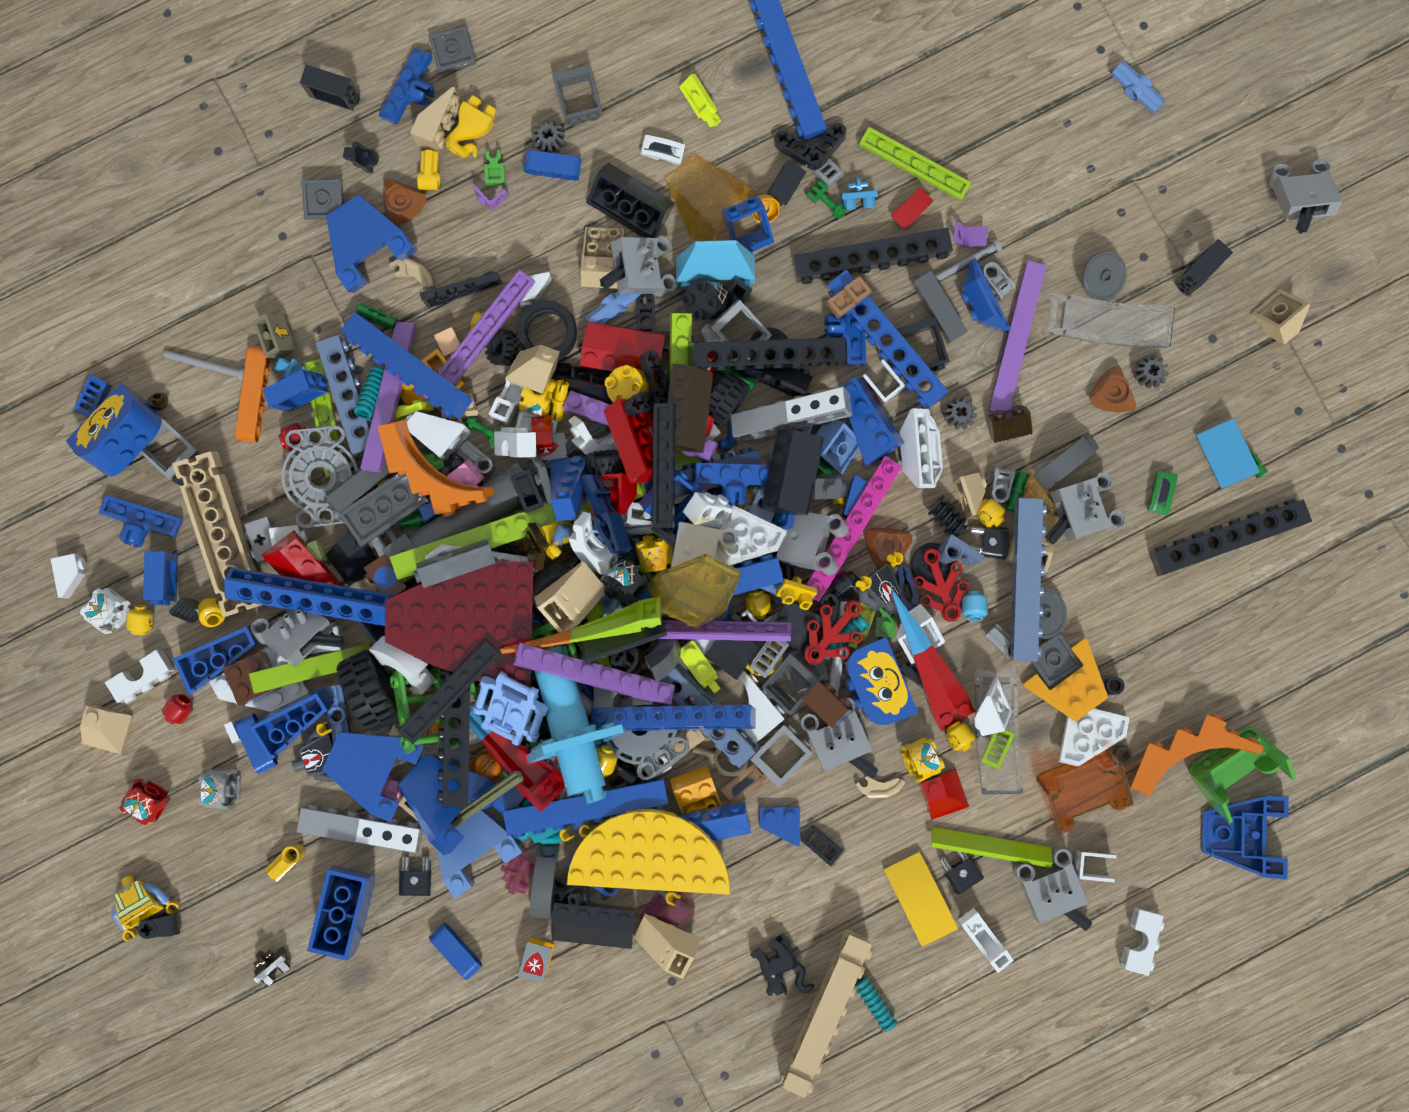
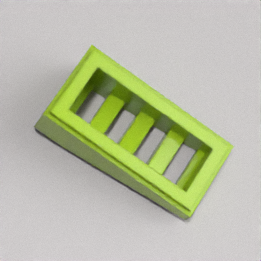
M1005 729L1003 732L992 734L980 762L999 770L1015 733ZM999 735V736H1001V737L1007 739V741L1004 742V741H1002V740L996 738V736ZM993 742H997L1003 745L1004 748L1002 749L996 745H993ZM992 748V749H994V750L1000 752L1001 755L999 756V755H997V754L991 752L990 749ZM987 755L998 759V762L995 763L987 759Z

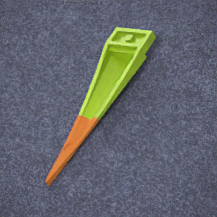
M661 597L639 600L587 624L522 644L542 648L641 632L644 630V627L653 628L661 625ZM517 645L501 648V653L516 652Z

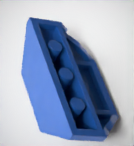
M976 258L971 260L961 286L962 293H960V296L965 304H969L971 308L969 314L972 320H977L980 325L1002 332L1011 330Z

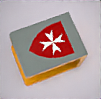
M530 938L526 944L518 977L544 984L555 944Z

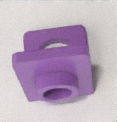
M475 185L473 186L475 193L478 195L476 196L477 200L483 206L487 205L492 211L509 197L506 189H503L489 201Z
M959 221L955 222L954 241L961 247L986 246L987 226L965 227Z

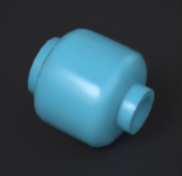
M970 591L968 595L962 598V615L968 621H982L988 615L987 597L982 595L980 591Z

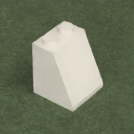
M417 411L414 414L411 413L405 419L409 432L445 462L450 454L455 453L472 433L461 423Z

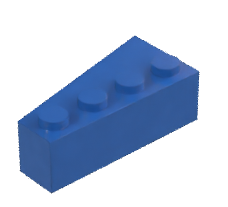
M574 456L568 459L551 460V503L557 521L573 520L578 517L586 498V493L581 484V477L586 474L592 475L587 473L585 457Z

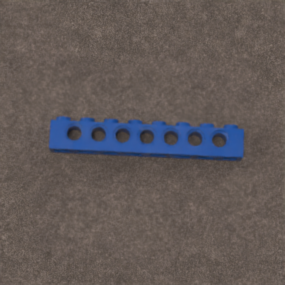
M845 270L828 284L830 291L827 293L832 298L855 279ZM869 296L845 314L847 317L851 315L855 320L853 322L855 327L859 331L863 330L868 335L865 338L870 345L878 347L880 357L885 362L889 360L893 365L891 369L898 377L901 375L904 378V385L910 392L915 391L918 395L916 399L923 407L927 406L930 409L948 394L949 391ZM863 306L867 311L863 315H858L855 312L856 308ZM876 321L879 323V327L876 330H871L868 328V324ZM884 336H889L892 342L889 345H883L881 339ZM901 351L905 357L898 361L894 359L893 355L895 352ZM913 366L918 372L916 375L910 376L906 373V369ZM926 381L930 384V389L922 391L919 388V384Z
M231 567L224 579L225 598L295 611L300 609L302 612L385 626L386 600L391 598L390 594Z
M751 704L592 708L591 725L595 724L596 730H598L603 725L614 722L615 726L622 724L623 731L756 729V708Z

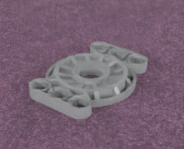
M339 426L292 430L286 435V443L293 450L284 461L281 481L289 500L296 507L302 509L296 515V522L303 528L344 523L339 514L335 513L323 499L326 494L352 475L350 467L354 466L355 472L358 470L352 455L343 446L339 445L345 437L344 430ZM334 429L339 430L342 434L338 441L332 440L329 436L330 432ZM317 431L321 434V440L318 443L310 441L309 435L311 432ZM296 433L301 437L298 445H292L289 442L291 434ZM337 446L340 450L336 451L333 448ZM296 451H299L300 453L297 456L293 454ZM343 451L349 456L352 463L347 462L346 458L342 455ZM292 457L294 460L291 463L290 469L285 470L287 462ZM317 467L326 468L330 473L329 483L322 487L314 485L310 479L313 469ZM285 474H289L290 486L287 488L285 484ZM288 491H293L294 495L299 499L298 502L290 496ZM303 502L307 504V506L303 507L301 506V503ZM322 511H329L331 513V519L328 522L320 520L319 515ZM302 513H308L311 516L310 523L302 524L299 521V516Z
M624 695V698L619 701V707H634L633 697ZM678 730L648 731L642 736L635 735L633 731H624V733L606 742L619 759L630 764L639 765L637 774L646 781L656 778L684 757L690 749L687 740L676 737ZM612 741L619 749L618 751H616L611 744ZM679 741H682L685 745L682 752L675 751V744ZM625 753L626 755L631 756L632 760H628L622 757L621 755ZM666 753L668 755V762L661 765L658 758L661 754ZM645 766H651L652 773L648 777H645L642 773Z

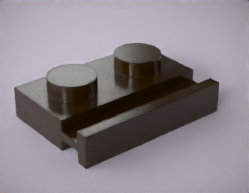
M527 523L529 531H526L525 539L522 540V549L526 552L528 561L530 563L533 562L535 571L543 570L546 556L544 548H547V544L536 523Z

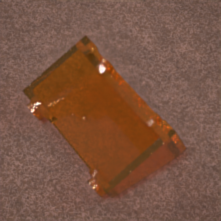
M1109 749L1104 750L1078 767L1063 763L1039 773L1036 777L1038 787L1054 827L1059 834L1068 832L1074 827L1073 818L1109 804L1113 809L1124 810L1134 805L1124 766Z

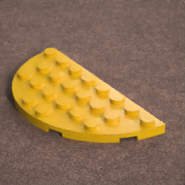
M656 809L626 811V813L610 817L594 827L579 844L571 861L567 885L730 895L728 869L720 850L709 835L691 821L688 822L674 813Z

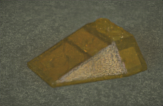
M695 154L665 179L687 232L694 241H713L716 239L717 233L725 226L721 211L739 204L748 198L757 196L756 192L747 183Z
M704 554L656 574L649 581L647 589L652 598L661 597L663 613L697 628L716 620L727 611L742 571L708 554Z

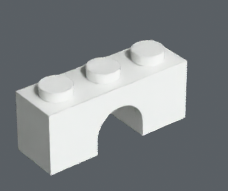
M506 380L501 395L496 397L489 412L490 417L510 426L519 407V401H522L521 393L523 386Z
M501 427V431H494L495 455L536 457V432H528V428Z
M155 650L139 660L144 670L143 676L139 680H135L130 672H121L105 682L117 703L128 704L137 698L136 695L140 692L145 693L154 688L153 684L157 681L163 682L171 677L170 673L175 671L163 650Z
M1134 907L1130 927L1141 931L1143 941L1136 948L1124 947L1120 966L1125 970L1149 976L1150 971L1153 970L1155 965L1153 957L1155 951L1159 948L1160 941L1158 937L1160 931L1164 928V919L1159 913Z

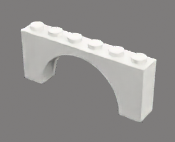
M691 639L688 643L693 640L705 656L715 640ZM680 657L678 662L686 670L689 669ZM743 671L739 678L746 688L748 705L751 704L756 708V729L744 730L757 743L784 720L782 717L784 712L778 704L772 705L769 701L771 698L766 695L764 689L760 690L756 684L759 682L752 673L747 675Z

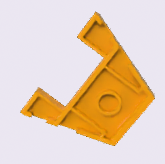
M1086 638L1071 648L1084 666L1052 690L1048 689L1038 674L1023 684L1026 689L1075 722L1108 699Z

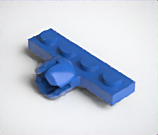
M417 48L413 49L379 113L383 120L398 125L410 102H415L422 106L431 103V100L426 99L425 95L433 98L434 87L429 82L422 80L433 59L430 53Z
M859 306L855 312L858 315L865 314V308ZM828 314L824 321V326H828V329H824L825 335L827 337L845 338V365H866L865 332L863 330L859 331L853 324L855 320L851 315L847 317L844 314L838 319L835 314Z
M694 463V480L701 484L721 485L722 496L728 499V504L742 505L746 502V488L748 485H766L770 465Z
M109 495L105 496L98 512L102 516L123 522L124 525L119 539L125 544H134V547H141L149 532H156L176 539L183 522L179 517Z

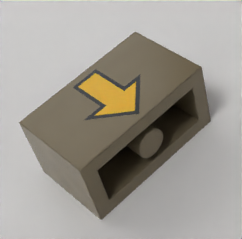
M265 313L253 321L266 358L283 359L296 351L283 314Z

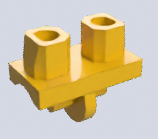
M797 576L792 581L784 579L781 587L775 591L776 596L781 597L784 604L789 605L795 601L799 603L801 609L808 610L812 605L813 598L817 594V589L801 584L802 580Z

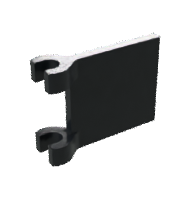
M795 603L784 604L775 622L792 623L791 641L785 642L789 646L805 652L806 648L810 646L809 631L806 628V624L810 620H815L819 623L820 628L822 626V616L810 610L801 609ZM830 620L832 628L835 623L834 621ZM814 622L810 623V629L814 630L816 628ZM817 651L812 652V658L818 657Z
M736 612L729 621L740 622L743 616ZM715 640L705 654V657L737 680L765 641Z

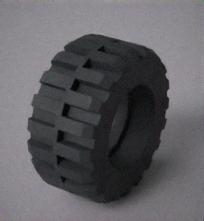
M363 650L339 662L336 671L343 695L354 716H356L364 729L375 731L399 719L394 688L391 687L389 675L385 671L384 666L378 662L369 650Z

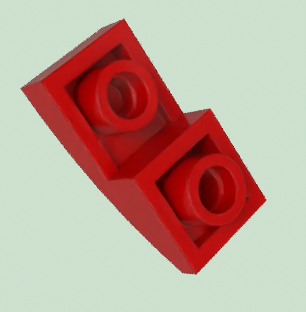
M919 187L891 217L905 230L933 200Z
M552 415L532 417L531 432H536V449L553 447Z

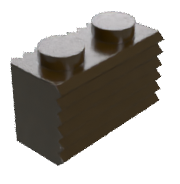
M1016 405L1011 410H996L993 414L987 415L989 435L994 443L1033 434L1031 412L1026 406Z

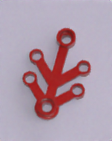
M932 548L927 549L923 553V560L930 565L937 586L925 581L921 576H915L913 582L916 588H923L941 596L943 604L932 600L927 594L919 597V603L924 607L929 606L940 611L944 620L954 622L961 615L959 604L964 593L969 589V584L966 581L959 580L956 583L957 591L951 601L949 592L957 575L962 571V565L958 562H952L949 566V575L944 582L938 565L940 560L939 552ZM929 553L934 554L932 560H928L927 555ZM955 564H958L959 569L957 571H953V566ZM918 578L922 580L921 585H916L915 583ZM961 583H965L966 585L965 589L960 590L959 585ZM924 597H928L929 599L928 603L926 604L922 603V599ZM950 608L954 610L952 615L947 614Z
M851 600L845 604V613L832 628L830 622L831 606L822 605L820 607L819 613L822 615L823 639L819 643L816 633L819 629V623L815 620L807 622L806 628L809 631L810 646L806 648L804 657L809 664L818 665L824 658L839 657L846 659L849 656L850 651L844 646L839 647L837 650H824L830 643H860L863 636L858 631H853L850 634H838L852 616L856 617L861 613L862 606L858 601ZM852 605L857 606V611L854 613L851 611ZM824 607H828L829 613L827 615L823 614ZM812 622L816 624L814 630H811L809 627ZM857 633L859 635V639L857 641H854L853 635ZM841 649L846 650L845 656L840 655ZM813 651L818 652V657L815 659L811 656Z

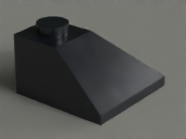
M351 532L339 539L326 554V557L349 587L365 576L367 572L364 567L378 559L369 545L361 547Z

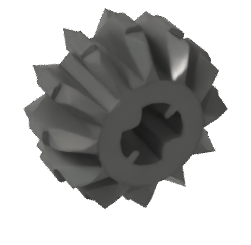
M545 119L544 125L538 122L539 129L533 128L535 135L532 136L533 142H536L535 147L537 149L541 148L542 152H546L548 149L549 153H553L552 149L554 148L559 151V145H564L565 143L563 140L565 132H562V126H556V121L554 120L549 124L548 120Z
M1146 355L1143 357V360L1137 362L1139 367L1134 368V371L1139 373L1135 376V379H1141L1139 385L1142 386L1146 383L1147 389H1150L1152 385L1157 388L1160 386V383L1166 382L1165 376H1168L1169 372L1164 370L1168 367V364H1161L1163 358L1157 360L1156 355H1152L1151 358ZM1153 369L1154 374H1150L1148 370Z
M962 396L960 402L957 397H954L953 403L951 401L946 403L948 408H944L943 412L949 414L944 417V420H951L948 424L949 427L955 424V430H959L960 426L965 430L968 428L967 424H974L972 419L976 418L977 414L973 413V411L977 407L969 406L972 400L965 403V397ZM962 410L964 413L960 417L957 416L958 411Z

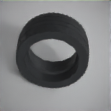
M543 300L533 303L522 312L517 324V336L522 348L526 350L535 347L530 342L528 336V328L531 322L540 315L555 314L565 322L567 329L564 341L553 349L560 351L558 361L565 358L572 351L577 340V326L572 314L566 307L554 301Z

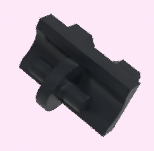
M353 142L352 147L344 148L343 158L351 161L354 166L361 168L365 172L373 173L372 167L378 163L379 154L373 149H367L359 142Z
M559 877L556 879L553 899L561 902L563 899L568 900V903L574 907H577L579 904L588 906L591 903L588 897L589 886L567 885V879Z

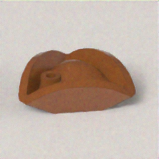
M387 179L383 183L385 216L396 225L411 220L424 207L427 198L421 191L392 179Z
M1114 366L1108 370L1093 387L1090 394V402L1095 407L1110 412H1125L1135 409V398L1120 366Z
M869 528L865 532L868 552L877 567L889 564L887 556L890 554L894 555V552L901 553L904 556L913 539L910 533L897 529Z

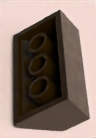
M672 364L667 403L676 404L675 450L704 453L713 373L690 365Z

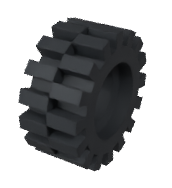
M499 329L485 347L487 348L485 354L488 355L486 357L487 360H490V363L494 365L510 366L516 359V354L520 352L517 350L520 347V344H517L519 341L518 337H516L517 334L511 330Z
M599 450L598 452L588 453L585 456L587 473L592 475L612 474L623 469V463L618 450Z

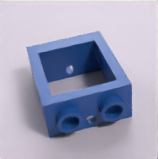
M758 195L721 211L730 241H738L751 253L775 243L765 206ZM757 212L762 228L736 238L732 222Z
M303 369L262 389L269 408L289 412L329 392L327 388L328 382L322 374Z
M675 469V481H680L691 492L675 509V528H668L672 533L677 529L678 523L684 522L687 518L683 511L695 492L702 493L701 490L703 489L695 480L693 482L689 481V476L681 469L679 471ZM653 488L639 502L643 510L651 517H653Z
M144 551L143 600L150 601L151 605H170V602H177L178 554L163 551Z

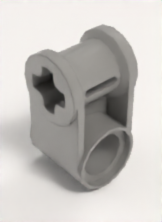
M990 262L982 268V272L993 295L998 301H1002L1003 296L1009 291L1016 289L1014 282L997 263ZM986 269H991L994 272V277H989L986 274Z
M998 465L994 466L989 499H994L999 504H1002L1009 498L1015 469L1007 470L999 468ZM996 490L1003 493V499H998L995 496Z

